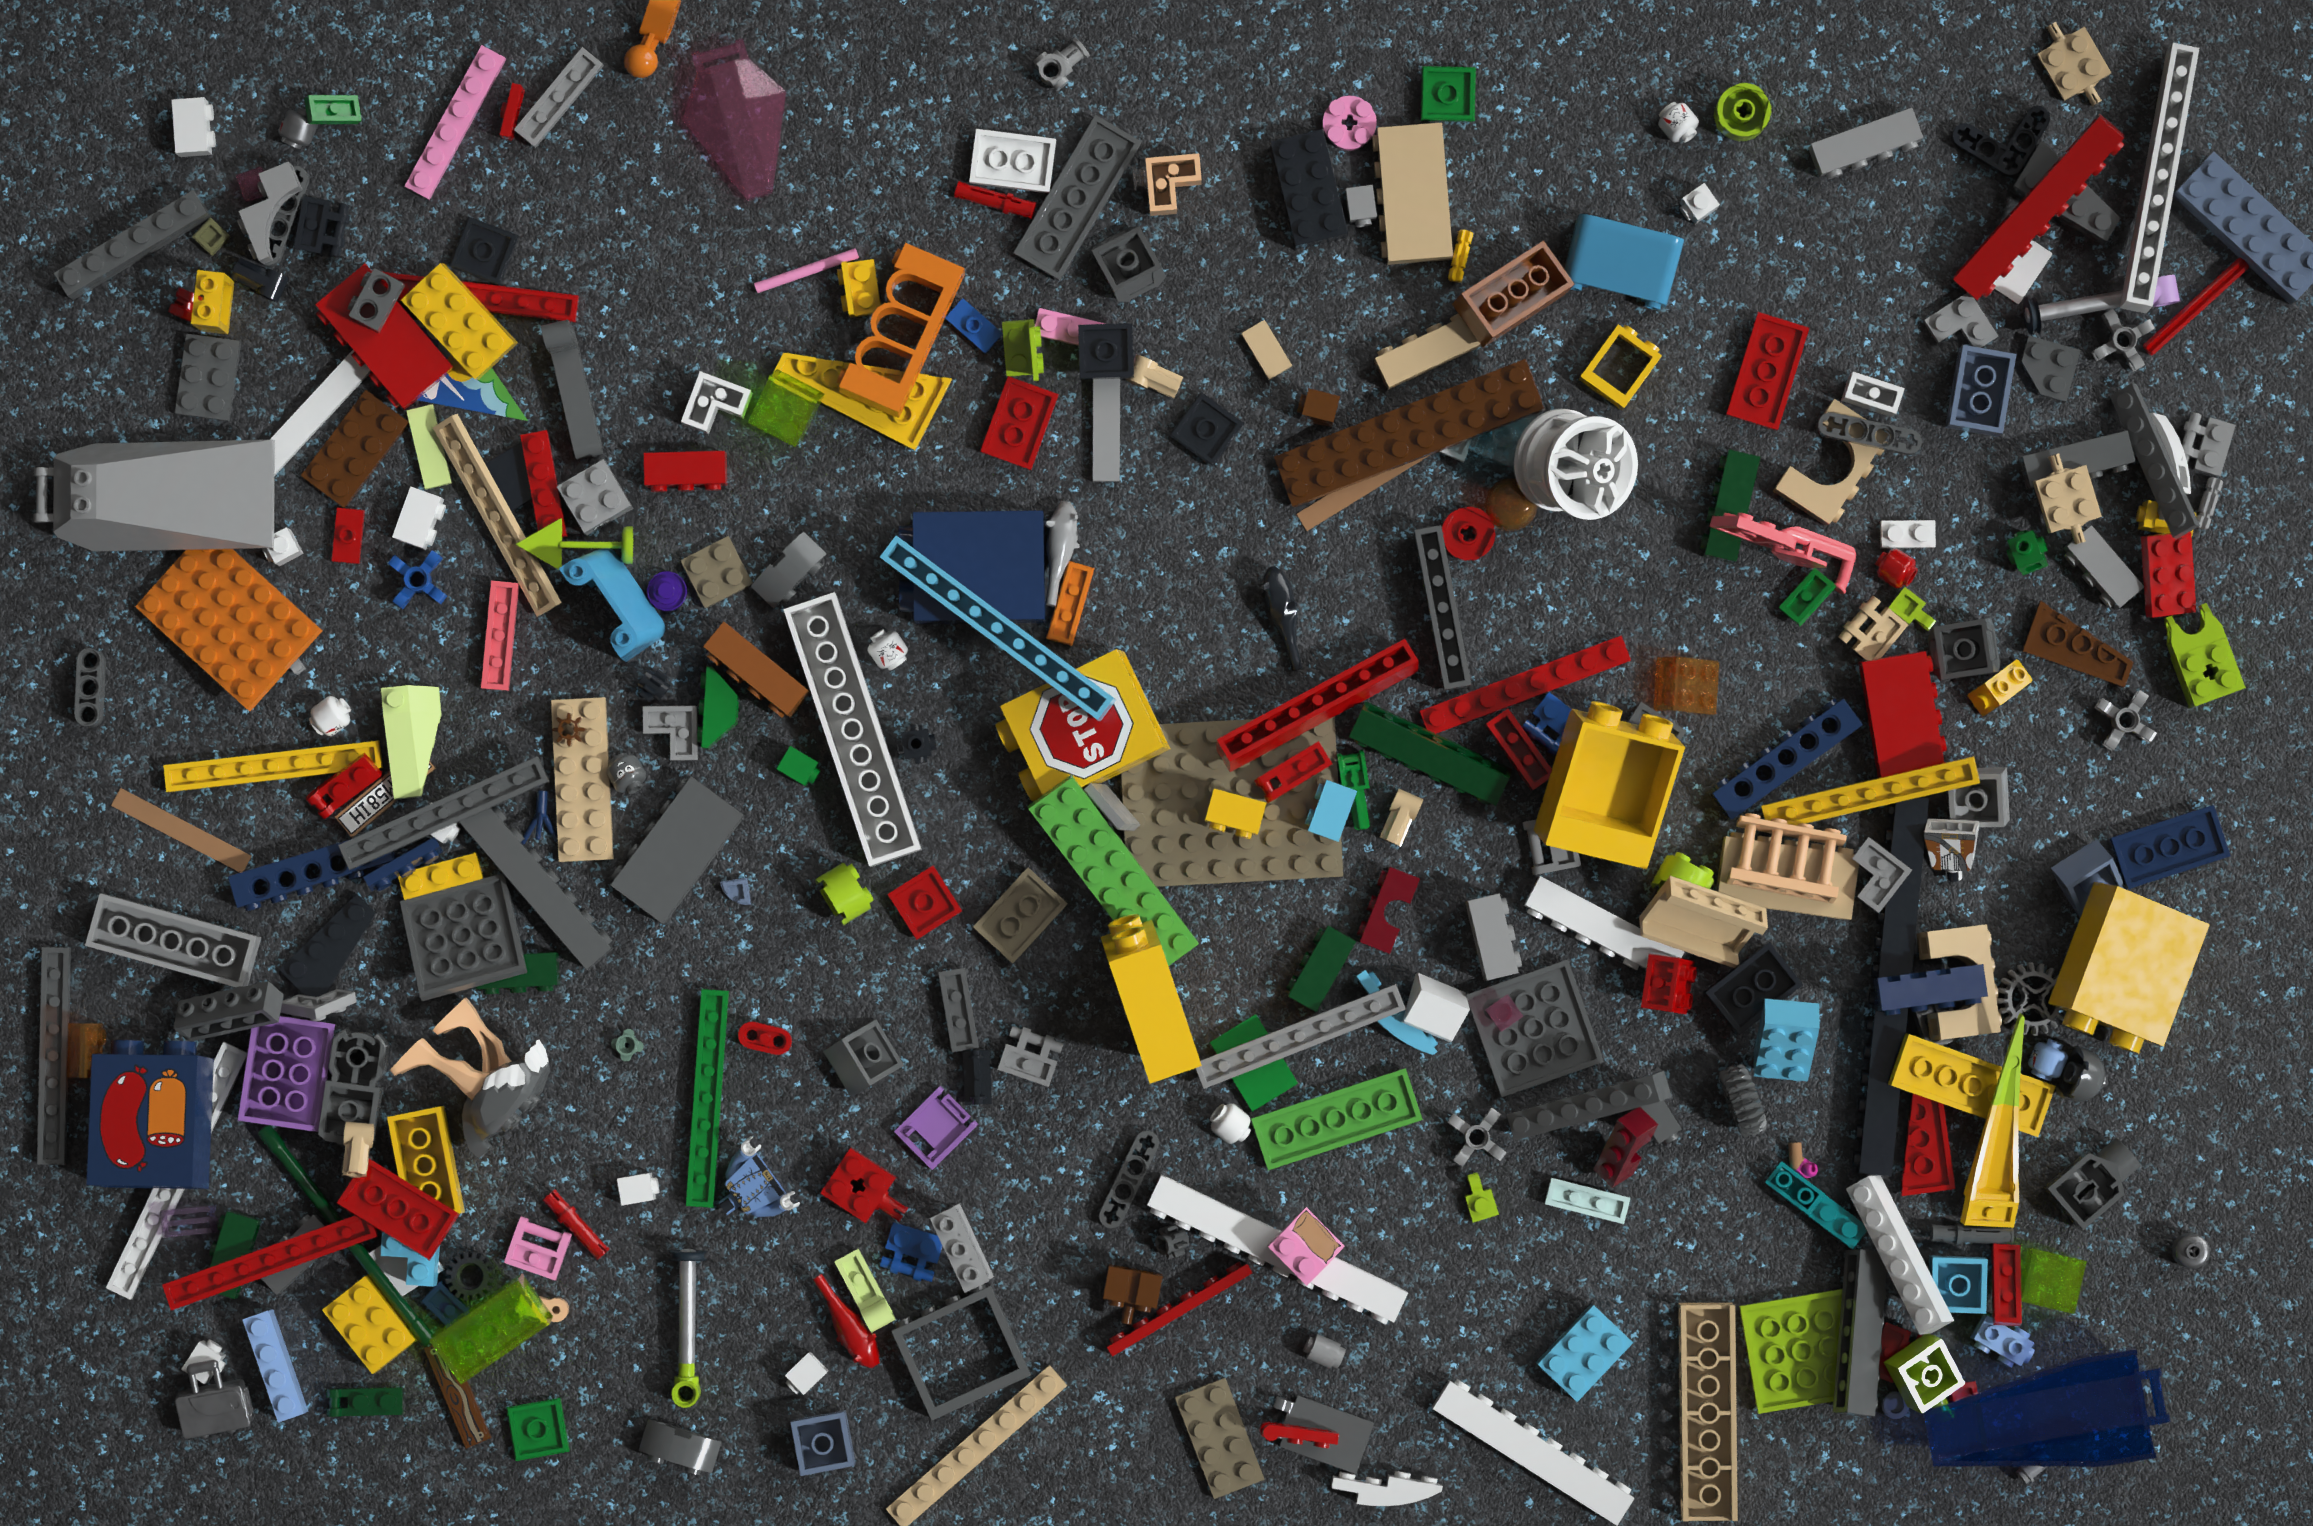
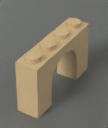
M1836 399L1830 403L1824 414L1834 412L1865 419ZM1829 418L1828 421L1823 422V425L1827 427L1828 432L1833 428L1841 429L1839 435L1844 436L1843 429L1847 421L1842 420V425H1836L1833 423V419ZM1858 423L1851 424L1849 434L1853 438L1862 437L1864 433L1863 427ZM1882 429L1877 430L1875 434L1876 441L1880 444L1888 443L1885 439L1889 434ZM1843 441L1851 455V468L1847 477L1842 482L1834 485H1821L1790 466L1777 483L1773 492L1823 525L1828 526L1831 522L1836 524L1845 511L1841 506L1846 499L1849 501L1853 499L1859 490V487L1856 486L1860 477L1866 479L1874 467L1870 462L1875 455L1881 456L1884 450Z
M1987 924L1916 933L1920 960L1953 957L1962 961L1966 966L1984 964L1988 997H1981L1982 1003L1964 1004L1956 1010L1927 1014L1931 1041L2001 1032L2002 1017L1997 1006L1998 988L1994 983L1993 975L1995 962L1991 957L1990 945L1992 939L1987 929Z

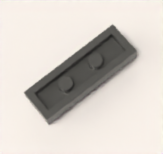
M960 968L938 972L952 1052L979 1048L966 969Z

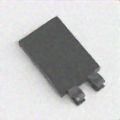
M1297 1395L1295 1402L1276 1396L1274 1408L1287 1412L1283 1424L1332 1430L1339 1433L1338 1445L1330 1444L1329 1448L1313 1446L1314 1441L1303 1440L1302 1445L1288 1443L1285 1437H1278L1281 1438L1279 1447L1348 1472L1357 1473L1374 1422Z

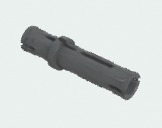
M1956 1223L1955 1226L1932 1224L1930 1240L1931 1242H1954L1955 1245L1967 1242L2013 1245L2014 1229L1963 1226L1962 1223Z

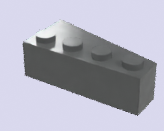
M2041 140L2034 148L2009 191L2024 198L2060 157ZM2088 185L2078 197L2075 195L2071 196L2066 202L2069 207L2060 217L2053 216L2101 246L2107 242L2121 219Z

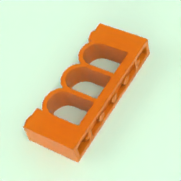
M908 243L904 244L902 250L898 248L893 257L892 264H895V273L889 278L886 286L888 303L877 307L872 314L870 322L872 336L861 341L855 353L856 365L850 363L847 370L843 368L837 379V383L840 384L839 390L841 394L897 418L900 417L965 276V268ZM903 281H913L941 293L931 316L896 301L892 295L896 285ZM896 314L925 326L916 349H911L881 335L877 330V325L881 318L886 315ZM878 347L909 359L910 362L900 384L866 369L861 362L866 351Z

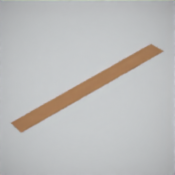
M1428 456L1328 494L1297 513V516L1306 531Z
M120 788L111 805L240 873L244 872L252 857Z

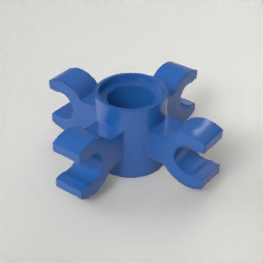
M432 550L420 567H410L394 555L388 564L404 576L405 587L398 593L393 602L404 609L415 593L425 592L442 604L447 595L431 583L430 574L443 558ZM415 573H422L425 578L424 583L419 587H414L411 583V578Z

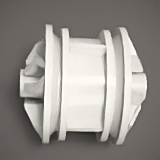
M1554 409L1536 417L1523 431L1514 457L1517 483L1522 493L1530 502L1546 510L1564 511L1571 516L1588 520L1605 517L1613 513L1625 502L1634 486L1638 469L1635 445L1628 432L1620 424L1608 418L1585 416L1580 412L1569 409ZM1584 432L1580 447L1578 449L1579 433ZM1572 479H1574L1573 494L1568 496Z

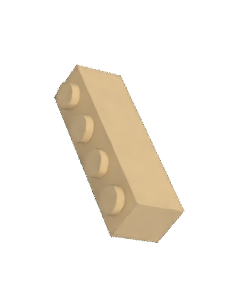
M1459 314L1451 317L1452 322L1445 326L1438 323L1427 328V334L1419 338L1416 334L1402 340L1403 345L1393 349L1392 346H1388L1377 352L1378 357L1375 358L1374 362L1387 390L1481 347V344Z

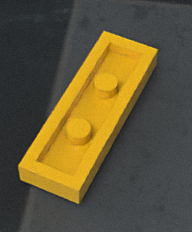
M473 853L417 868L409 876L404 878L399 876L398 878L404 900L480 880L484 877L478 855Z

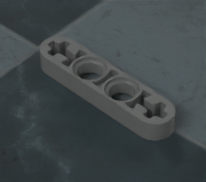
M300 166L293 167L296 174L300 172V176L303 178L302 183L300 182L303 190L299 192L298 196H292L295 201L292 210L283 211L280 207L273 219L272 225L276 222H282L285 224L286 231L282 236L278 237L274 236L270 229V238L276 242H281V245L274 244L273 252L276 254V257L273 258V261L263 264L266 267H274L282 260L303 201V196H305L309 185V175Z
M1828 412L1823 414L1817 422L1818 432L1822 436L1904 455L1916 453L1922 445L1920 434L1914 430ZM1832 418L1834 424L1842 425V420L1847 421L1843 429L1844 436L1839 435L1841 429L1837 428L1827 432V427L1823 425V422ZM1858 423L1863 427L1864 433L1862 437L1853 438L1849 434L1851 424ZM1885 429L1889 432L1890 440L1888 443L1880 444L1876 441L1875 434L1877 430ZM1895 431L1900 433L1897 437L1900 439H1906L1908 435H1911L1912 441L1916 442V446H1911L1910 450H1908L1905 443L1897 442L1896 447H1893Z
M1142 1131L1135 1138L1100 1210V1221L1107 1228H1116L1122 1223L1158 1149L1159 1139L1152 1131ZM1150 1135L1155 1145L1153 1148H1147L1144 1155H1149L1150 1157L1146 1161L1141 1156L1133 1155L1132 1153L1134 1149L1140 1152L1142 1148V1143L1139 1142L1140 1138H1146ZM1137 1159L1143 1164V1170L1138 1175H1132L1127 1170L1129 1161ZM1120 1184H1127L1131 1188L1129 1198L1119 1199L1115 1193L1116 1187ZM1113 1198L1117 1203L1126 1204L1124 1210L1118 1207L1116 1215L1119 1217V1220H1113L1109 1224L1106 1222L1107 1217L1104 1215V1212L1112 1210L1114 1204H1110L1109 1200Z

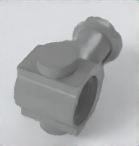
M1074 37L1072 43L1061 52L1057 50L1052 54L1043 52L1033 63L1039 71L1041 81L1058 91L1069 82L1066 77L1073 71L1072 66L1082 58H1088L1090 54L1083 44ZM1049 65H1053L1058 68L1059 72L1055 77L1050 78L1044 75V69Z

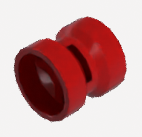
M178 287L175 294V303L170 305L168 312L191 322L194 293ZM198 296V300L202 301L203 297Z

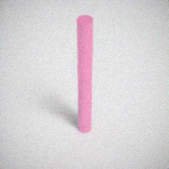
M856 248L756 282L754 285L757 293L841 265L843 261L850 262L858 259L859 256Z

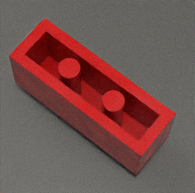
M725 451L644 453V485L646 488H651V492H667V487H678V491L687 492L694 491V486H705L706 491H719L721 486H727V453Z
M1508 708L1484 725L1530 791H1533L1549 779L1552 773L1551 767Z

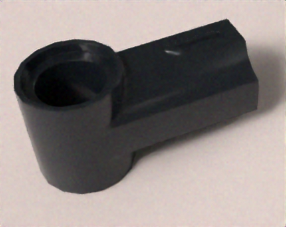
M240 258L235 264L231 279L235 282L252 288L259 295L277 303L289 280L288 277L267 268L266 270L243 258Z

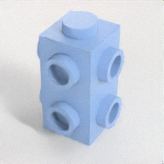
M1993 1313L1991 1317L1983 1314L1970 1337L1976 1341L1975 1347L1987 1354L1990 1350L2000 1355L1997 1360L2011 1368L2014 1363L2022 1366L2023 1362L2027 1364L2035 1351L2032 1348L2034 1342L2028 1339L2030 1337L2029 1333L2018 1327L2013 1331L2003 1325H1993Z

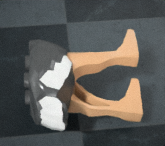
M464 998L435 1026L433 1031L439 1035L458 1027L469 1028L477 1038L482 1049V1072L475 1070L465 1061L451 1060L439 1055L424 1038L418 1040L390 1069V1072L395 1076L419 1066L430 1065L449 1077L468 1096L462 1113L464 1137L469 1151L480 1159L493 1147L488 1141L490 1137L502 1131L505 1133L509 1129L512 1131L522 1121L520 1115L527 1110L531 1111L540 1102L541 1099L538 1096L544 1090L550 1067L546 1049L540 1040H535L531 1043L530 1047L524 1048L521 1052L520 1060L511 1061L504 1052L502 1041L487 1029L474 1006L467 998Z

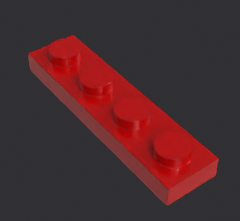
M544 430L520 435L538 531L562 518V538L568 537L560 493L557 488L558 483L548 431Z

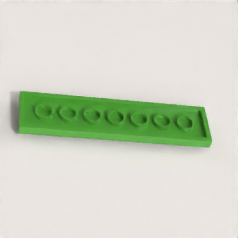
M1072 774L1028 806L1029 811L1113 921L1132 914H1138L1142 923L1149 920L1153 921L1168 966L1199 944Z

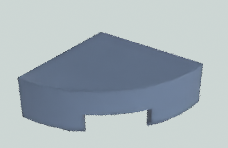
M748 878L720 882L724 893L732 901L742 905H751Z

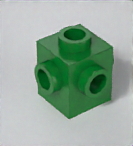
M2033 530L2017 532L2013 535L2014 538L2007 540L2010 549L2006 550L2012 565H2017L2018 570L2023 576L2049 566L2044 552L2048 551L2043 537H2038Z

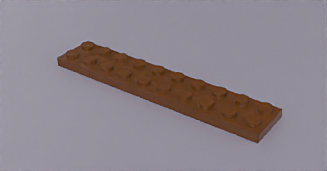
M1523 359L1276 455L1274 458L1292 507H1297L1545 411V407L1526 359Z

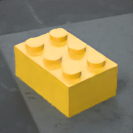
M369 1275L364 1276L322 1310L372 1374L378 1372L417 1341L409 1331L407 1324Z

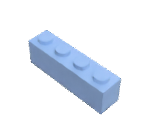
M271 1309L243 1319L278 1423L309 1412L274 1310Z

